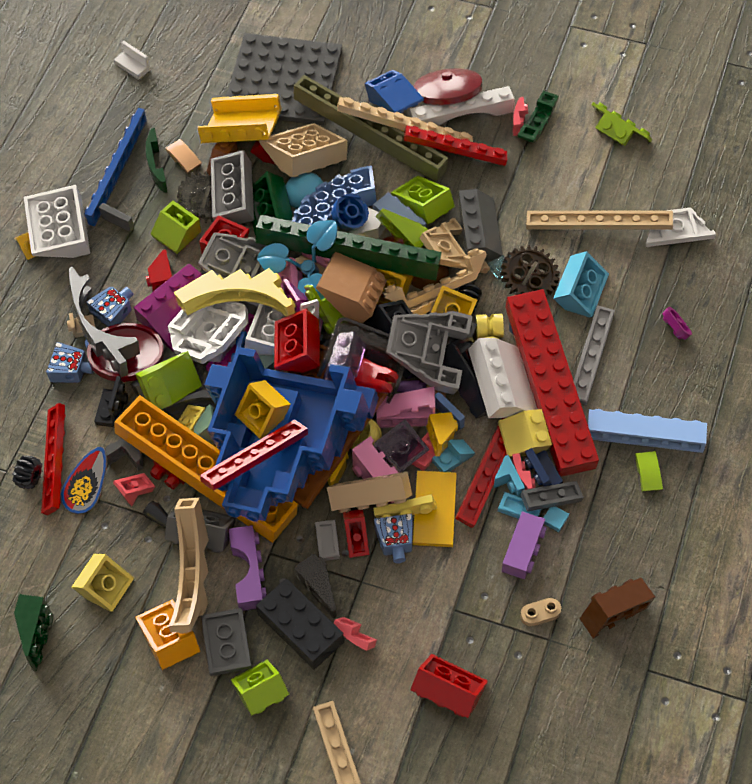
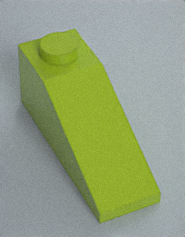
M384 208L375 216L401 244L419 248L424 246L420 236L428 229L420 223Z

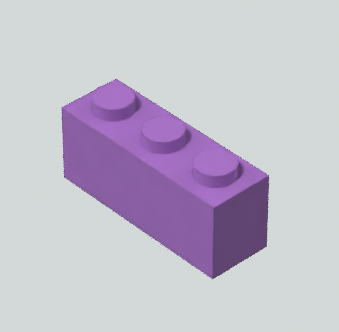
M522 511L502 564V572L522 579L526 578L527 573L531 574L534 566L532 558L534 555H538L541 544H538L539 539H544L547 527L544 526V518Z

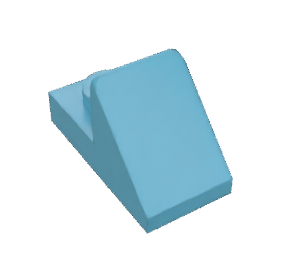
M463 439L449 440L448 448L440 456H434L432 462L440 472H450L473 457L475 452Z
M506 455L495 477L494 488L507 483L510 493L521 497L520 494L522 490H525V486L509 455Z

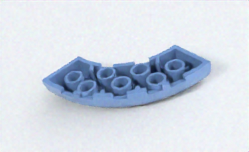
M372 165L350 170L351 173L344 176L336 175L332 181H325L315 188V192L311 195L307 194L300 202L301 206L298 210L295 209L292 221L312 225L317 221L333 220L331 214L332 206L338 198L350 193L360 196V200L366 203L367 206L373 205L377 202Z

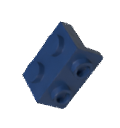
M532 448L525 451L527 456L525 462L529 470L533 469L536 475H534V478L539 486L545 487L563 483L562 478L545 450L538 454H535Z

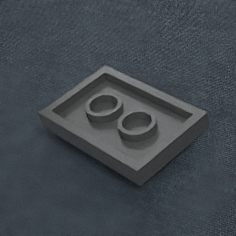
M242 608L201 615L210 676L252 669Z

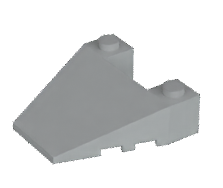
M213 233L198 265L206 273L213 270L217 276L220 275L223 279L240 269L253 278L258 275L262 267L257 260V256L266 245L257 244L254 237L240 238L237 235ZM235 301L244 304L248 309V313H251L253 315L256 314L260 304L247 301Z
M455 311L421 315H394L386 353L427 385L434 387V390L454 395L459 389L462 370L442 366L447 338L452 337L464 340L469 335L473 316Z

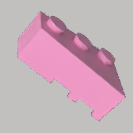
M434 387L387 396L376 411L379 427L426 426L429 414H435Z
M371 436L352 449V469L358 477L361 476L363 479L398 473L394 466L390 467L383 459L385 454L382 451L378 453L374 448V440ZM390 501V502H388V505H389V504H393V503H395V502H394V501Z

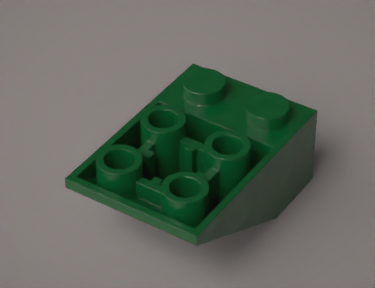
M19 594L14 616L24 655L33 671H37L38 664H41L43 660L42 649L43 645H46L48 641L47 630L48 626L52 625L53 613L50 611L44 597Z

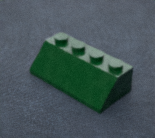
M268 171L253 184L254 220L252 224L255 237L256 226L261 215L288 221L293 219L283 177Z

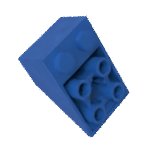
M391 70L365 83L369 102L390 112L403 113L404 110L415 107L418 103L424 101L421 94L403 74L395 70Z

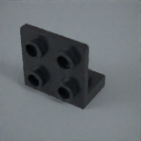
M121 376L116 377L113 390L103 389L94 420L95 425L115 428L114 422L124 412L123 407L128 402V393L125 391V384Z

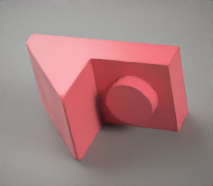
M144 473L114 480L113 482L117 490L131 506H133L139 495L153 492L155 485Z

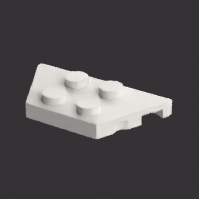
M691 207L666 210L673 211V230H650L646 247L715 239L716 233L714 230L710 231L705 226L706 222L698 217Z

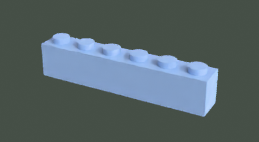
M589 409L587 424L593 440L704 452L707 423L697 420L685 421L679 418L668 419L660 416H643L637 413L625 414L620 411L608 412L601 409Z

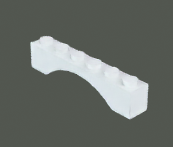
M509 86L480 92L475 97L456 104H428L411 108L410 118L416 117L421 121L433 122L439 126L450 119L465 114L487 113L495 116L513 112L514 97Z

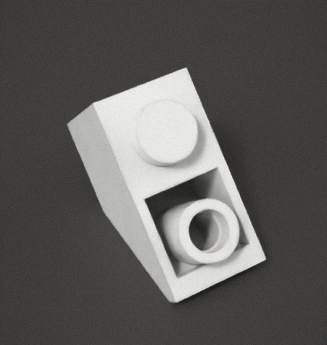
M368 208L369 215L366 223L349 233L379 239L386 227L375 217L379 212Z

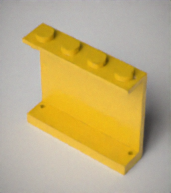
M279 94L212 98L211 104L214 114L208 126H198L201 143L269 140L282 110Z

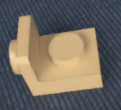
M69 313L70 320L67 321L69 332H73L74 338L84 336L78 319L74 318L73 313ZM93 314L84 316L96 328Z

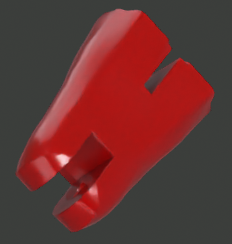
M350 354L346 362V366L350 367L357 386L376 389L378 393H391L393 387L388 382L396 383L399 377L394 370L378 365L356 354Z

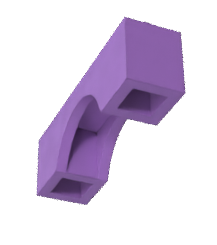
M253 525L229 529L232 554L244 559L249 564L248 574L242 581L236 584L238 606L242 608V611L256 609V605L267 596L266 588L261 587V581H265L263 569H259L258 564L262 562L261 551L256 549V544H260L258 532L254 533Z

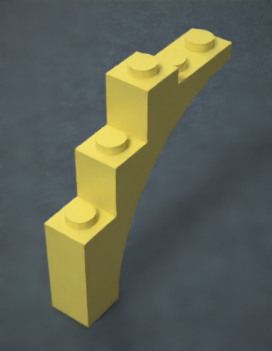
M269 268L253 278L249 274H245L241 269L224 279L220 275L217 276L211 270L174 292L178 305L187 315L214 304L231 301L260 303L274 308L286 317L294 314V308L296 307L294 301L286 297L280 284L282 283L280 276L277 273L274 274Z

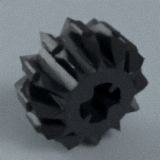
M26 455L21 456L20 460H17L14 472L12 473V481L15 482L16 486L23 489H33L38 484V480L43 472L41 469L43 465L40 459Z

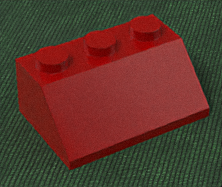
M306 308L275 321L274 368L276 370L304 373L319 367V319Z
M431 654L418 668L410 690L421 698H427L434 701L440 707H446L454 711L458 716L469 718L488 681Z

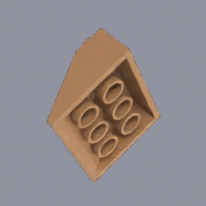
M335 252L316 289L357 328L372 316L387 280L374 267Z

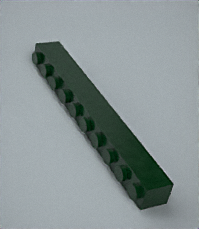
M261 215L256 226V243L266 246L279 243L285 245L290 251L312 255L313 244L307 240V231L311 225ZM337 231L336 240L328 250L320 251L317 247L315 248V255L331 259L332 255L337 252L377 269L434 281L437 279L442 252L342 231Z

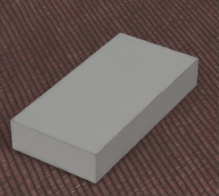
M335 520L315 522L320 561L340 559Z

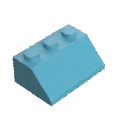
M587 251L571 255L553 299L564 310L593 317L609 273Z

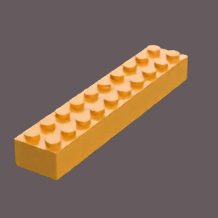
M139 395L114 422L115 434L223 508L222 503L227 491L219 489L213 491L200 481V475L216 465L220 450ZM285 501V503H278L277 507L270 506L266 521L258 520L254 522L243 516H239L237 519L247 526L253 525V529L273 543L297 515L298 503L295 501L292 503Z

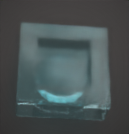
M504 255L488 263L490 270L498 280L503 278L500 275L502 270L500 267L505 258Z

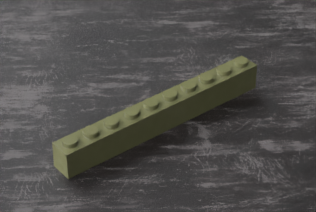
M303 75L294 85V99L428 178L437 182L446 172L448 157L430 147L404 141V132L397 128L337 111L338 101L342 96L306 75Z

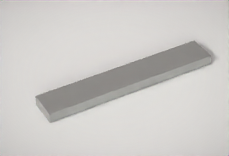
M598 305L574 378L580 403L583 405H587L615 314V310Z

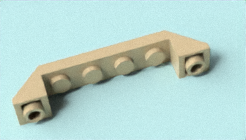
M478 249L469 251L468 255L463 257L467 269L457 272V275L452 278L445 277L441 279L440 283L436 285H426L423 287L424 290L420 292L413 291L405 297L401 287L390 285L384 288L385 291L381 293V296L393 302L404 300L408 308H412L437 297L442 285L455 289L476 280L487 254L485 251Z

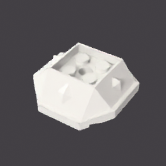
M231 301L202 308L190 315L181 310L168 325L172 348L175 354L179 355L189 351L191 359L201 364L207 361L221 362L236 344L237 337L240 336L241 331H245V326L248 324V309L244 304Z

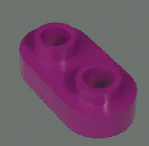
M668 307L663 311V320L673 328V333L678 339L686 340L692 335L687 324L673 308Z

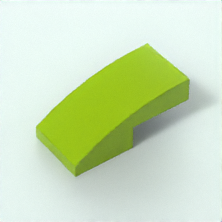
M656 452L635 453L642 492L662 490V479Z

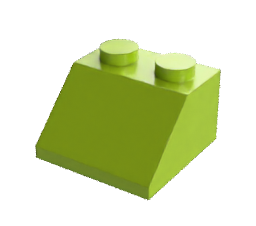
M268 659L231 679L234 688L251 715L263 712L266 707L273 703L281 702L289 695L280 673Z

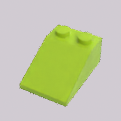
M418 175L391 192V195L396 196L403 205L411 208L414 214L422 217L426 224L433 223L435 219L447 214L449 210L455 207L450 188Z
M185 351L135 374L145 399L161 410L176 403L202 386L189 351Z

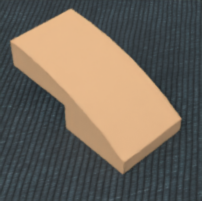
M180 139L166 148V151L175 163L178 162L186 174L201 166L202 162Z

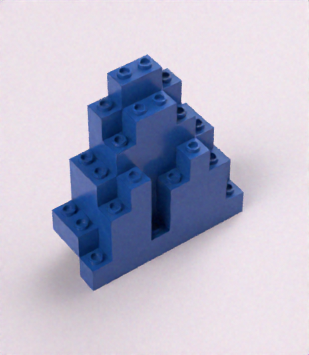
M237 347L233 361L228 362L227 367L211 364L204 385L214 403L217 404L207 430L216 447L220 450L216 465L260 440L235 416V412L249 383L266 380L291 404L284 420L267 435L294 419L308 428L307 436L218 488L219 490L227 491L222 503L227 514L236 518L243 516L254 522L258 520L266 521L270 506L277 507L278 503H285V501L292 503L297 487L304 489L308 474L315 475L316 470L330 471L334 456H341L348 431H363L366 418H373L379 399L376 389L357 386L350 367L331 364L329 368L332 381L265 369L256 350Z

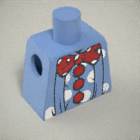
M109 287L87 301L89 312L107 327L122 323L131 312L129 299L133 296V292L128 287H125L121 292H118L113 287Z
M57 342L46 373L50 382L79 383L83 373L93 374L94 371L87 362L85 351Z
M412 514L374 519L375 532L383 554L393 555L394 563L404 562L406 560L405 553L412 551Z

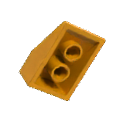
M173 599L135 617L162 670L200 652L193 631L187 633L170 632L169 624L176 605Z

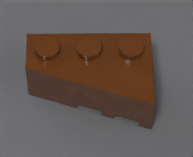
M642 577L634 581L629 579L622 586L618 587L615 585L603 594L598 592L592 596V601L579 619L594 639L599 636V632L607 626L609 629L615 627V621L622 618L627 620L647 609L655 599V596Z

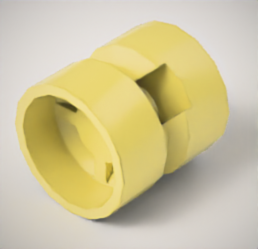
M486 314L475 316L477 339L488 336L504 337L502 314H491L490 317Z

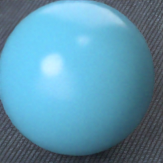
M311 172L291 177L285 186L290 206L298 209L303 198L307 194L311 195L316 191L315 188L323 183L322 179Z

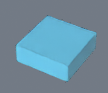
M556 506L550 507L543 517L545 519L544 524L560 532L569 517V513Z

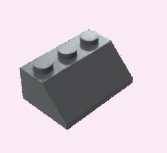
M202 509L209 539L205 548L211 552H223L229 544V529L234 528L236 517ZM173 510L167 517L165 540L179 544L175 511Z

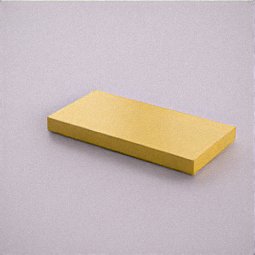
M417 471L415 498L432 494L436 501L437 509L427 514L419 513L414 515L413 545L453 547L456 473Z

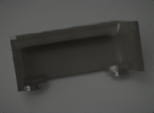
M343 317L337 321L317 376L321 377L327 364L339 365L343 357L349 358L350 354H356L378 365L390 368L398 374L399 377L396 383L393 384L391 393L387 396L386 403L390 404L399 388L404 366L386 353L390 334Z

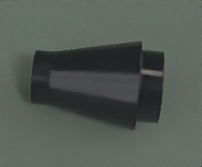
M151 501L143 510L145 518L166 529L167 517L169 515L159 502Z

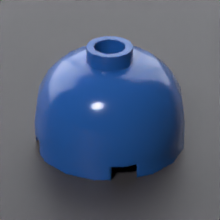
M353 193L345 194L338 198L332 206V219L336 221L340 229L354 231L362 227L368 220V206L360 200V196Z

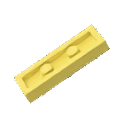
M430 494L409 499L404 503H393L373 509L376 518H384L405 514H427L437 509L435 499Z

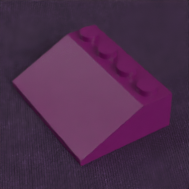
M190 263L133 307L136 319L142 325L150 327L157 332L162 343L172 352L174 350L168 325L182 310L177 303L174 292L202 276Z

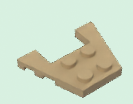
M455 218L421 234L420 239L427 249L442 252L440 265L467 269L463 258L466 254L452 236L460 235L463 230ZM485 260L480 273H487L490 269Z

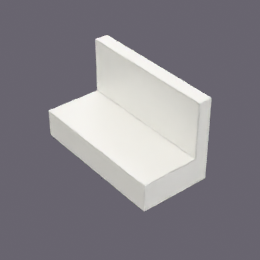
M123 40L121 42L123 52L114 59V62L139 80L150 71L148 56Z

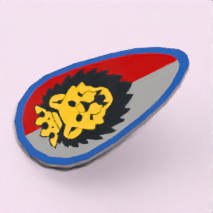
M97 447L85 455L64 483L61 499L65 508L70 512L77 514L87 513L97 504L107 470V456L104 448Z

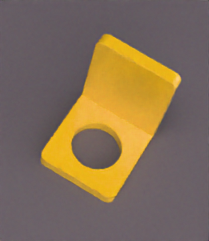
M29 232L14 238L15 241H18L27 260L35 257L31 254Z

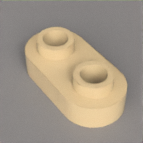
M547 598L527 604L521 610V621L527 626H536L555 620L561 613V605L554 598ZM551 605L554 607V609L550 610L547 607ZM532 611L535 615L530 616L528 612Z

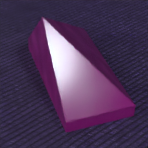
M287 279L283 280L284 293L287 298H291L296 305L294 308L295 313L299 312L300 305L309 302V300Z

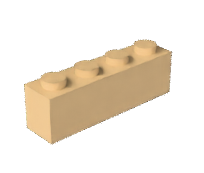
M408 472L336 483L327 487L331 510H339V513L351 511L353 507H357L358 510L367 509L372 504H376V507L388 505L390 501L400 504L406 502V499L412 496Z

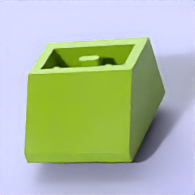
M172 201L160 212L151 231V236L178 254L202 232L199 218L175 201Z

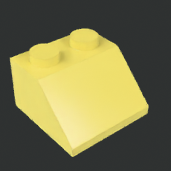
M542 409L522 411L498 421L506 453L510 458H512V454L519 453L520 456H526L525 451L530 448L534 450L535 454H538L552 446Z
M93 554L72 588L85 599L113 612L134 577L106 554Z

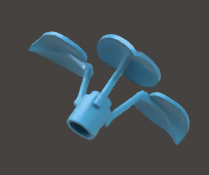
M334 220L317 221L308 228L307 240L313 244L312 260H305L302 264H299L287 258L289 254L288 248L279 243L270 244L263 248L258 254L257 260L264 270L269 268L274 274H278L285 269L286 261L297 266L308 277L298 282V289L305 295L306 290L304 286L313 285L322 300L325 297L316 289L322 274L319 273V268L315 264L317 262L315 248L317 247L320 251H326L332 247L337 236V223Z

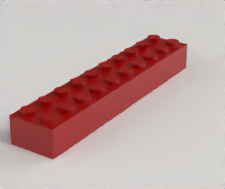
M544 289L507 297L505 308L537 409H542L552 443L549 449L556 470L560 477L596 469L599 458Z

